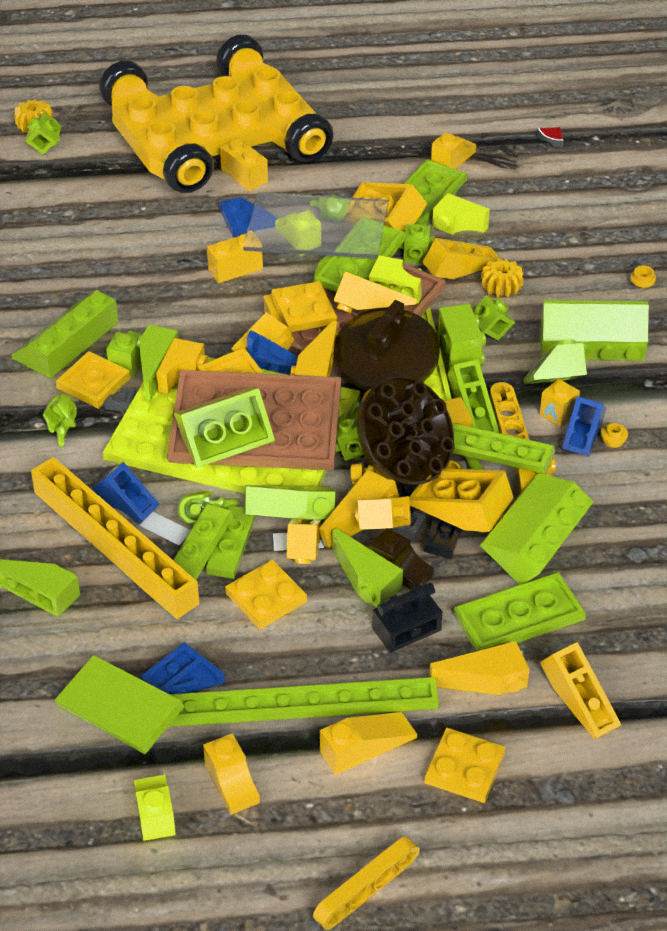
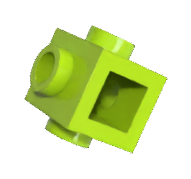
M44 112L38 118L33 117L28 123L25 142L43 155L60 141L61 137L59 134L62 126Z
M406 224V239L399 247V249H404V263L423 264V260L433 244L435 236H430V226Z
M486 295L473 309V313H477L479 317L480 331H484L485 334L498 341L516 323L508 313L509 307L500 298L495 300Z
M357 417L344 419L338 424L336 453L341 451L345 461L357 459L364 455L357 434Z

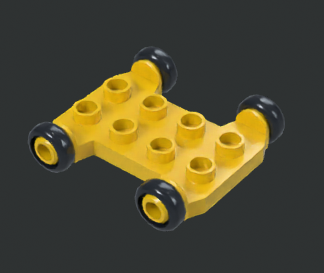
M247 34L235 35L222 44L218 50L216 63L218 70L223 76L216 78L213 84L196 88L178 86L170 94L157 96L147 90L148 80L146 73L137 63L132 61H119L112 64L104 71L100 78V94L106 103L112 106V121L115 127L149 172L163 178L174 191L180 193H191L202 188L209 181L213 173L214 162L212 156L220 155V146L237 138L250 147L274 142L288 151L293 159L300 162H312L322 157L328 151L334 137L333 127L324 116L316 114L276 68L263 63L261 45L255 38Z

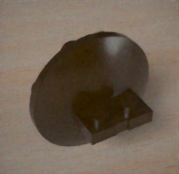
M394 300L389 308L369 310L349 320L336 337L334 353L336 365L340 373L351 384L367 391L375 383L391 376H408L424 382L433 373L438 364L440 345L434 328L424 318L404 310V303Z
M408 376L385 378L371 386L364 394L358 408L356 421L358 439L365 454L362 460L367 465H372L384 478L394 480L396 484L402 486H418L428 483L441 475V471L448 466L455 448L453 425L445 401L423 381Z

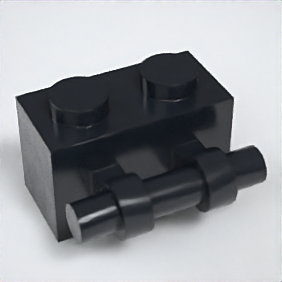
M431 582L423 586L420 584L410 588L409 592L402 595L394 594L389 596L385 602L378 604L377 608L373 609L372 629L390 653L441 631L443 612L430 596L435 593V587Z

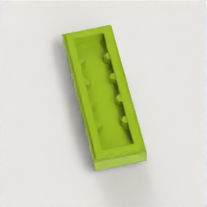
M206 504L174 558V561L195 580H197L234 517L231 510Z
M228 506V510H231L234 517L209 558L206 567L208 575L235 579L256 515L245 514V508Z

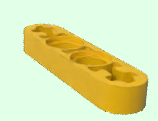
M505 382L495 383L490 388V401L500 434L529 440L514 388ZM501 394L503 397H506L505 401H502ZM510 411L514 414L512 416H504L501 412ZM511 429L517 430L519 434L510 435L506 431Z
M407 836L397 840L322 900L316 907L313 918L325 930L335 927L408 868L417 858L420 851L419 847Z

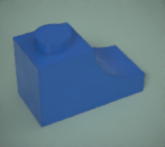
M577 397L562 446L563 450L587 457L590 456L607 409L603 403Z
M124 462L108 471L91 487L112 508L123 511L137 524L146 519L160 505Z

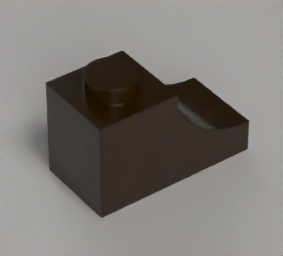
M385 528L370 545L372 551L403 570L402 585L408 589L418 584L421 586L425 585L434 575V567L427 564L416 554L410 544V539L389 528Z

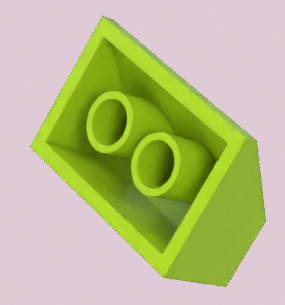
M248 387L174 412L182 439L196 468L275 441L260 390L256 387Z

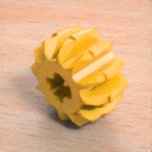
M27 99L25 103L20 102L14 112L17 129H21L22 133H27V125L33 117L38 118L44 112L53 118L50 104H46L45 100L37 101V99L33 101Z
M497 258L495 262L488 261L487 266L483 267L481 274L483 289L488 291V295L496 294L497 298L500 296L508 298L510 294L517 295L518 290L523 286L522 267L517 266L516 261L509 262L507 258L505 260Z

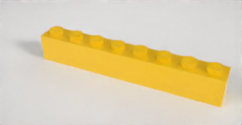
M55 457L48 459L31 470L35 494L175 619H179L200 604L198 581Z

